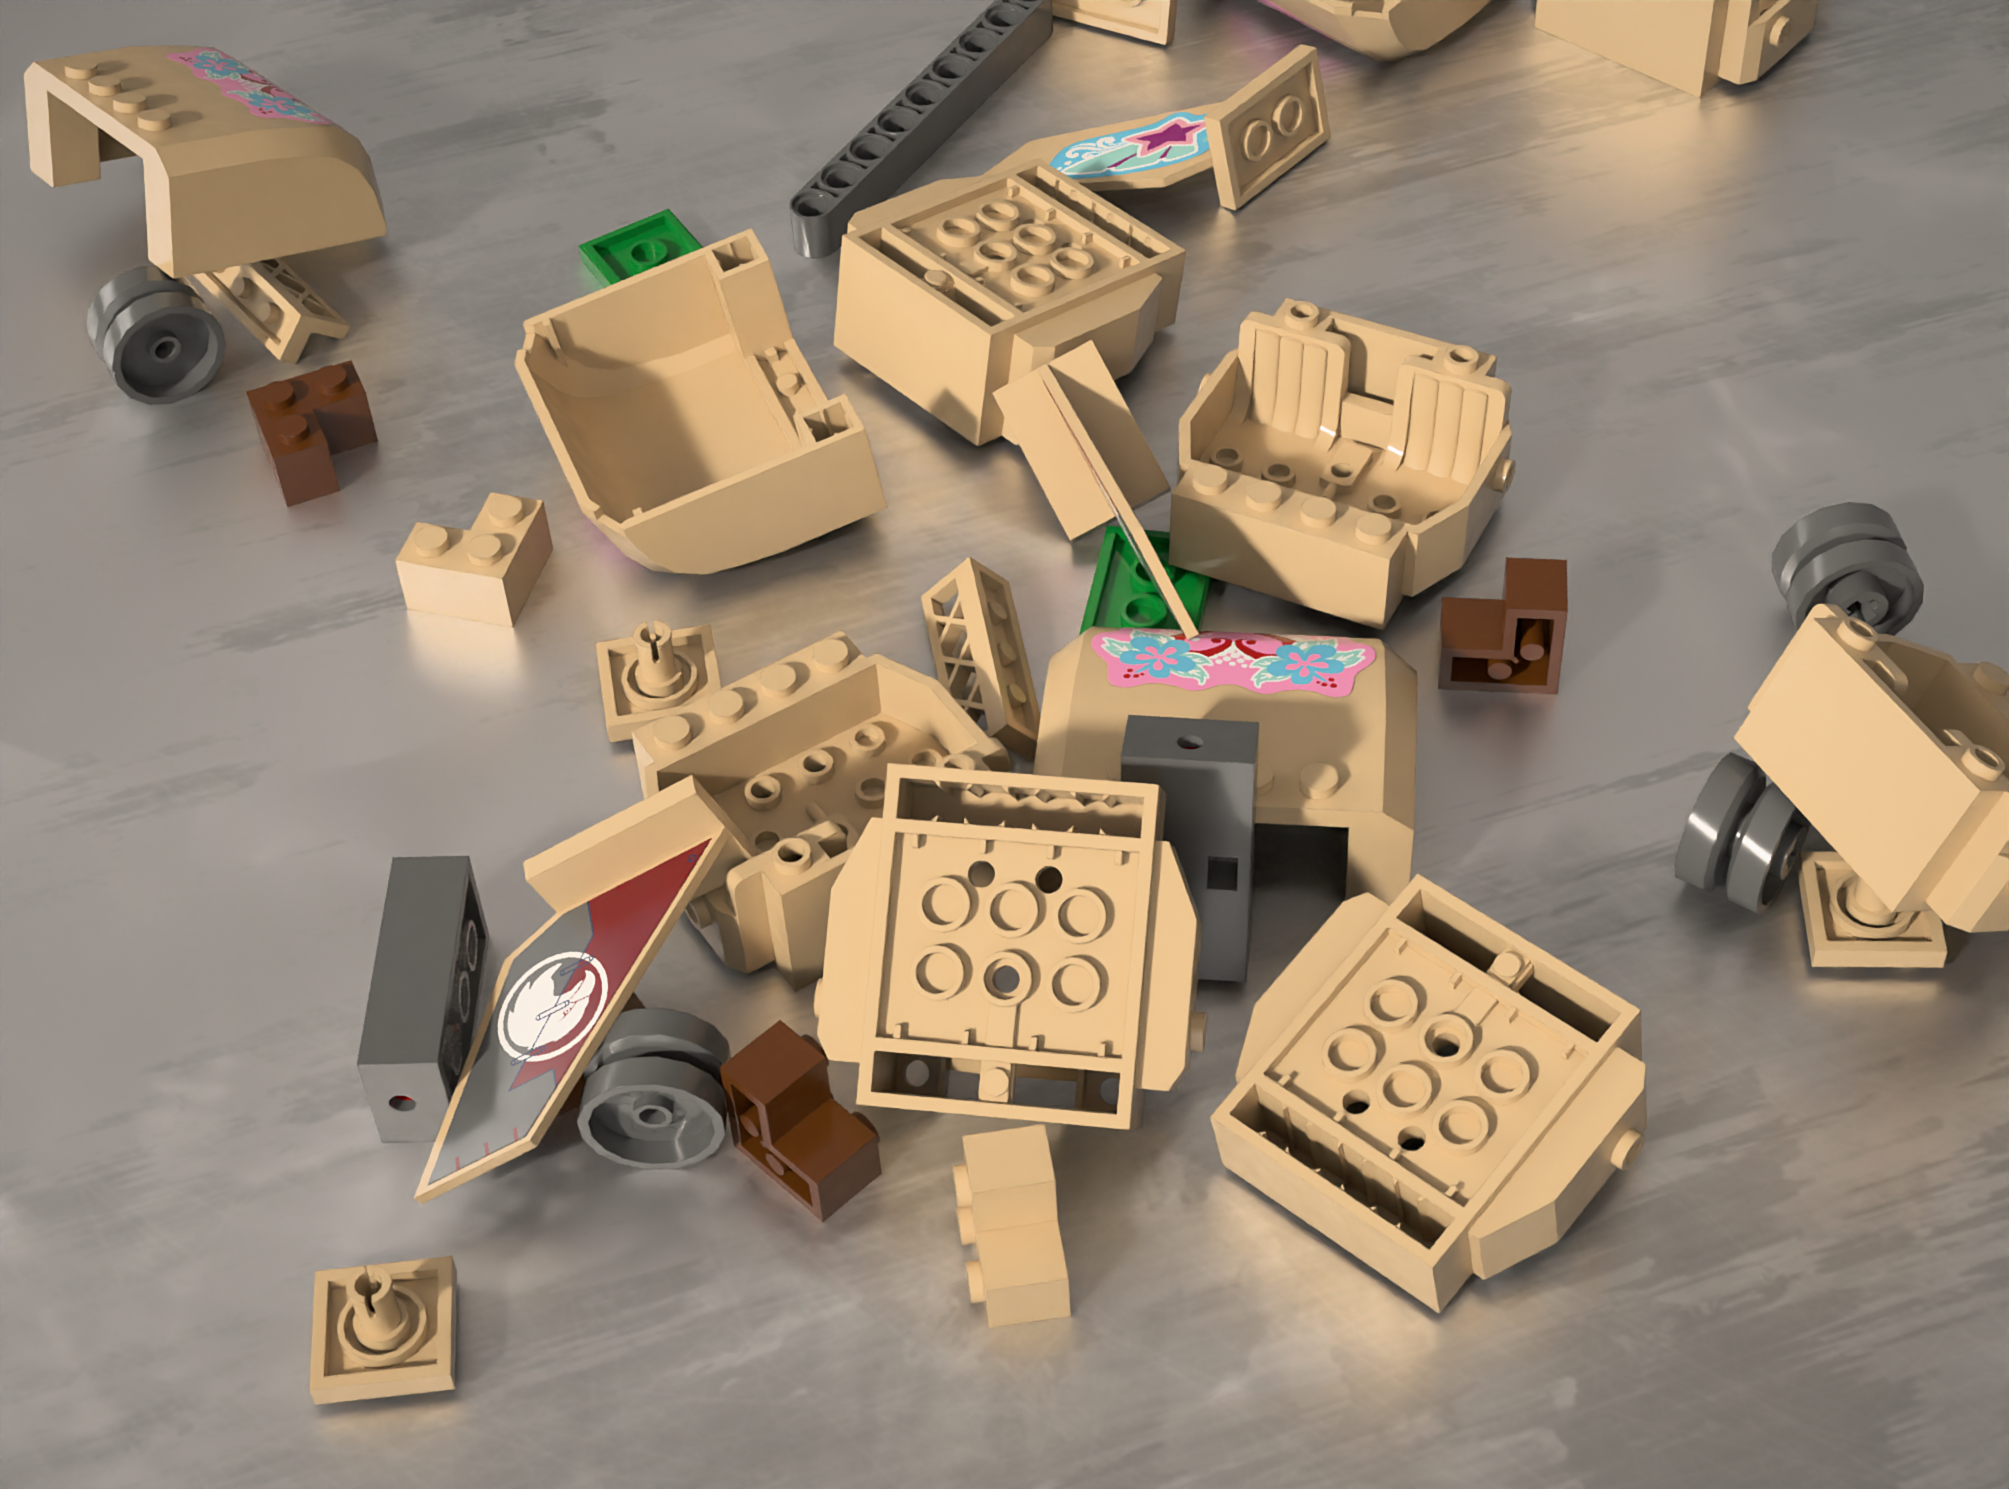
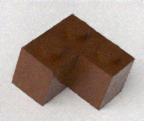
M352 360L325 366L310 373L283 381H275L266 386L246 391L261 444L287 507L340 491L331 455L378 441L367 395Z
M1506 557L1502 600L1442 597L1439 630L1438 689L1558 694L1568 614L1567 560Z
M779 1020L720 1066L733 1144L804 1207L824 1222L882 1174L878 1149L880 1137L876 1128L867 1117L857 1111L851 1114L834 1100L830 1091L827 1072L829 1060L821 1045L807 1034L800 1037Z

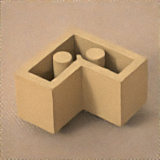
M490 492L470 530L416 522L395 560L407 609L514 627L553 551L544 501Z
M1045 1124L962 1136L965 1164L952 1165L961 1244H975L977 1260L965 1262L971 1303H985L989 1328L1071 1316L1069 1276L1058 1224L1056 1180Z

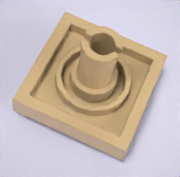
M653 620L655 633L649 634L646 621L635 628L633 637L595 643L606 727L610 743L632 739V731L721 688L711 624L671 630L665 622Z
M1800 851L1797 873L1812 967L1943 968L1947 955L1942 920L1933 910L1891 912L1838 852Z
M452 1256L315 1271L309 1391L315 1405L455 1389L457 1270Z

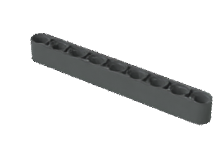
M995 0L801 188L790 201L791 225L796 252L806 258L818 259L830 256L837 251L842 244V235L847 234L848 222L858 211L888 200L1052 35V0Z

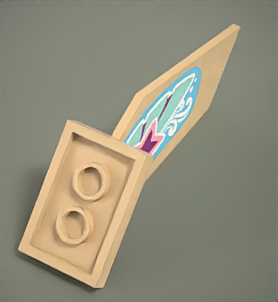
M1300 44L1223 102L1031 140L981 176L996 175L1039 158L1090 191L1166 187L1213 167L1220 205L1237 210L1331 137L1317 48Z

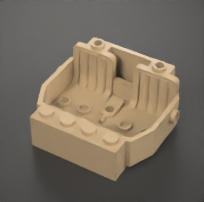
M1537 0L1535 28L1701 98L1722 78L1738 85L1758 80L1813 30L1819 0Z
M1039 158L996 175L941 179L858 211L848 222L847 234L842 235L833 345L976 446L985 444L1000 436L1005 437L1015 445H1019L992 392L1090 340L1096 346L1113 380L1131 373L1153 342L1154 333L1175 324L1186 250Z
M1286 298L1274 316L1257 311L1250 312L1240 325L1239 347L1228 352L1213 373L1205 374L1197 396L1179 419L1177 486L1171 493L1169 564L1384 630L1404 595L1413 597L1462 568L1512 483L1516 467L1515 460L1509 459L1512 431L1508 418L1512 389L1506 381L1495 378L1497 356L1477 351L1466 345L1451 344L1321 308L1307 301H1296Z
M1815 605L1747 706L1750 714L1734 736V739L1891 912L1933 910L1945 924L1969 933L2009 931V674L1990 662L1958 663L1949 654L1889 634H1877L1864 621L1855 617H1849L1838 605Z
M842 630L631 732L645 799L693 775L757 850L758 855L732 868L726 874L724 885L690 901L684 910L694 927L701 932L726 966L749 974L772 962L795 992L818 981L819 978H823L831 888L871 817L883 818L888 763L1007 773L1012 769L1011 760L1004 745L997 738H989L938 680L878 653L866 658ZM988 862L977 864L971 874L974 885L979 888L989 886L995 877L994 868Z
M888 763L883 818L871 817L831 888L823 978L818 979L814 999L815 1017L819 1018L817 1035L828 1060L860 1063L856 1104L1131 1130L1142 1128L1145 1089L1178 1091L1179 1084L1190 1070L1192 1052L1203 1053L1205 1047L1207 1012L1195 1011L1202 921L1177 851L1169 841H1163L1167 794L1160 785ZM988 862L994 868V880L989 886L979 888L972 881V870L977 864ZM1048 868L1058 869L1063 878L1061 887L1054 893H1044L1038 883L1040 874ZM1004 967H1013L1018 972L1020 978L1019 985L1010 993H1003L996 985V975ZM916 1060L924 1062L929 1069L928 1080L921 1086L912 1085L906 1077L907 1067ZM950 1070L980 1074L978 1099L948 1096ZM1016 1077L1077 1082L1075 1108L1014 1102ZM1115 1078L1120 1081L1117 1104H1109L1101 1097L1100 1089L1103 1082L1107 1079Z
M1417 873L1391 905H1388L1369 892L1342 902L1255 1003L1235 1074L1237 1085L1210 1116L1222 1164L1440 1314L1472 1273L1485 1280L1559 1242L1618 1167L1623 1171L1628 1169L1639 1156L1645 1144L1646 1136L1644 1133L1647 1129L1646 1064L1642 1062L1641 1009ZM1447 1045L1454 1046L1459 1050L1455 1055L1449 1057H1442L1436 1054L1439 1048ZM1355 1102H1363L1369 1106L1361 1114H1351L1346 1111L1347 1107ZM1411 1138L1420 1139L1425 1143L1416 1151H1407L1401 1147L1403 1142Z

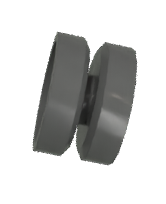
M140 266L117 275L103 286L88 309L86 330L91 345L100 359L106 364L108 372L117 386L133 400L156 405L172 404L190 397L213 379L223 363L226 342L221 325L205 306L202 297L186 277L173 279L157 266Z
M1846 502L1823 507L1798 520L1781 536L1772 553V574L1780 593L1787 602V610L1796 631H1798L1815 605L1835 604L1849 617L1858 618L1870 625L1877 634L1895 636L1913 620L1923 603L1924 584L1914 562L1907 553V547L1898 527L1888 512L1873 504Z
M1730 752L1721 759L1710 774L1689 816L1677 851L1674 865L1675 878L1707 892H1710L1726 880L1728 901L1762 915L1771 907L1792 872L1806 840L1811 822L1774 782L1766 787V773L1756 762Z
M666 1008L632 1009L620 1013L583 1072L586 1082L580 1094L577 1119L582 1139L599 1155L621 1165L647 1170L677 1169L706 1159L719 1149L726 1134L727 1105L720 1066L732 1058L728 1040L714 1025L690 1013Z

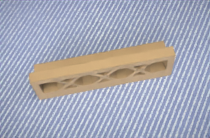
M280 258L194 275L279 361L296 364L311 332L344 340L350 329V325Z
M969 556L921 596L938 681L976 724L981 715L986 716L988 729L984 733L989 738H997L1005 747L1032 762L1036 755L1041 715L1009 581ZM958 593L959 596L949 617H946L943 604ZM962 631H967L968 637L958 658H954L953 651ZM971 672H974L977 675V679L966 701L963 700L962 693Z

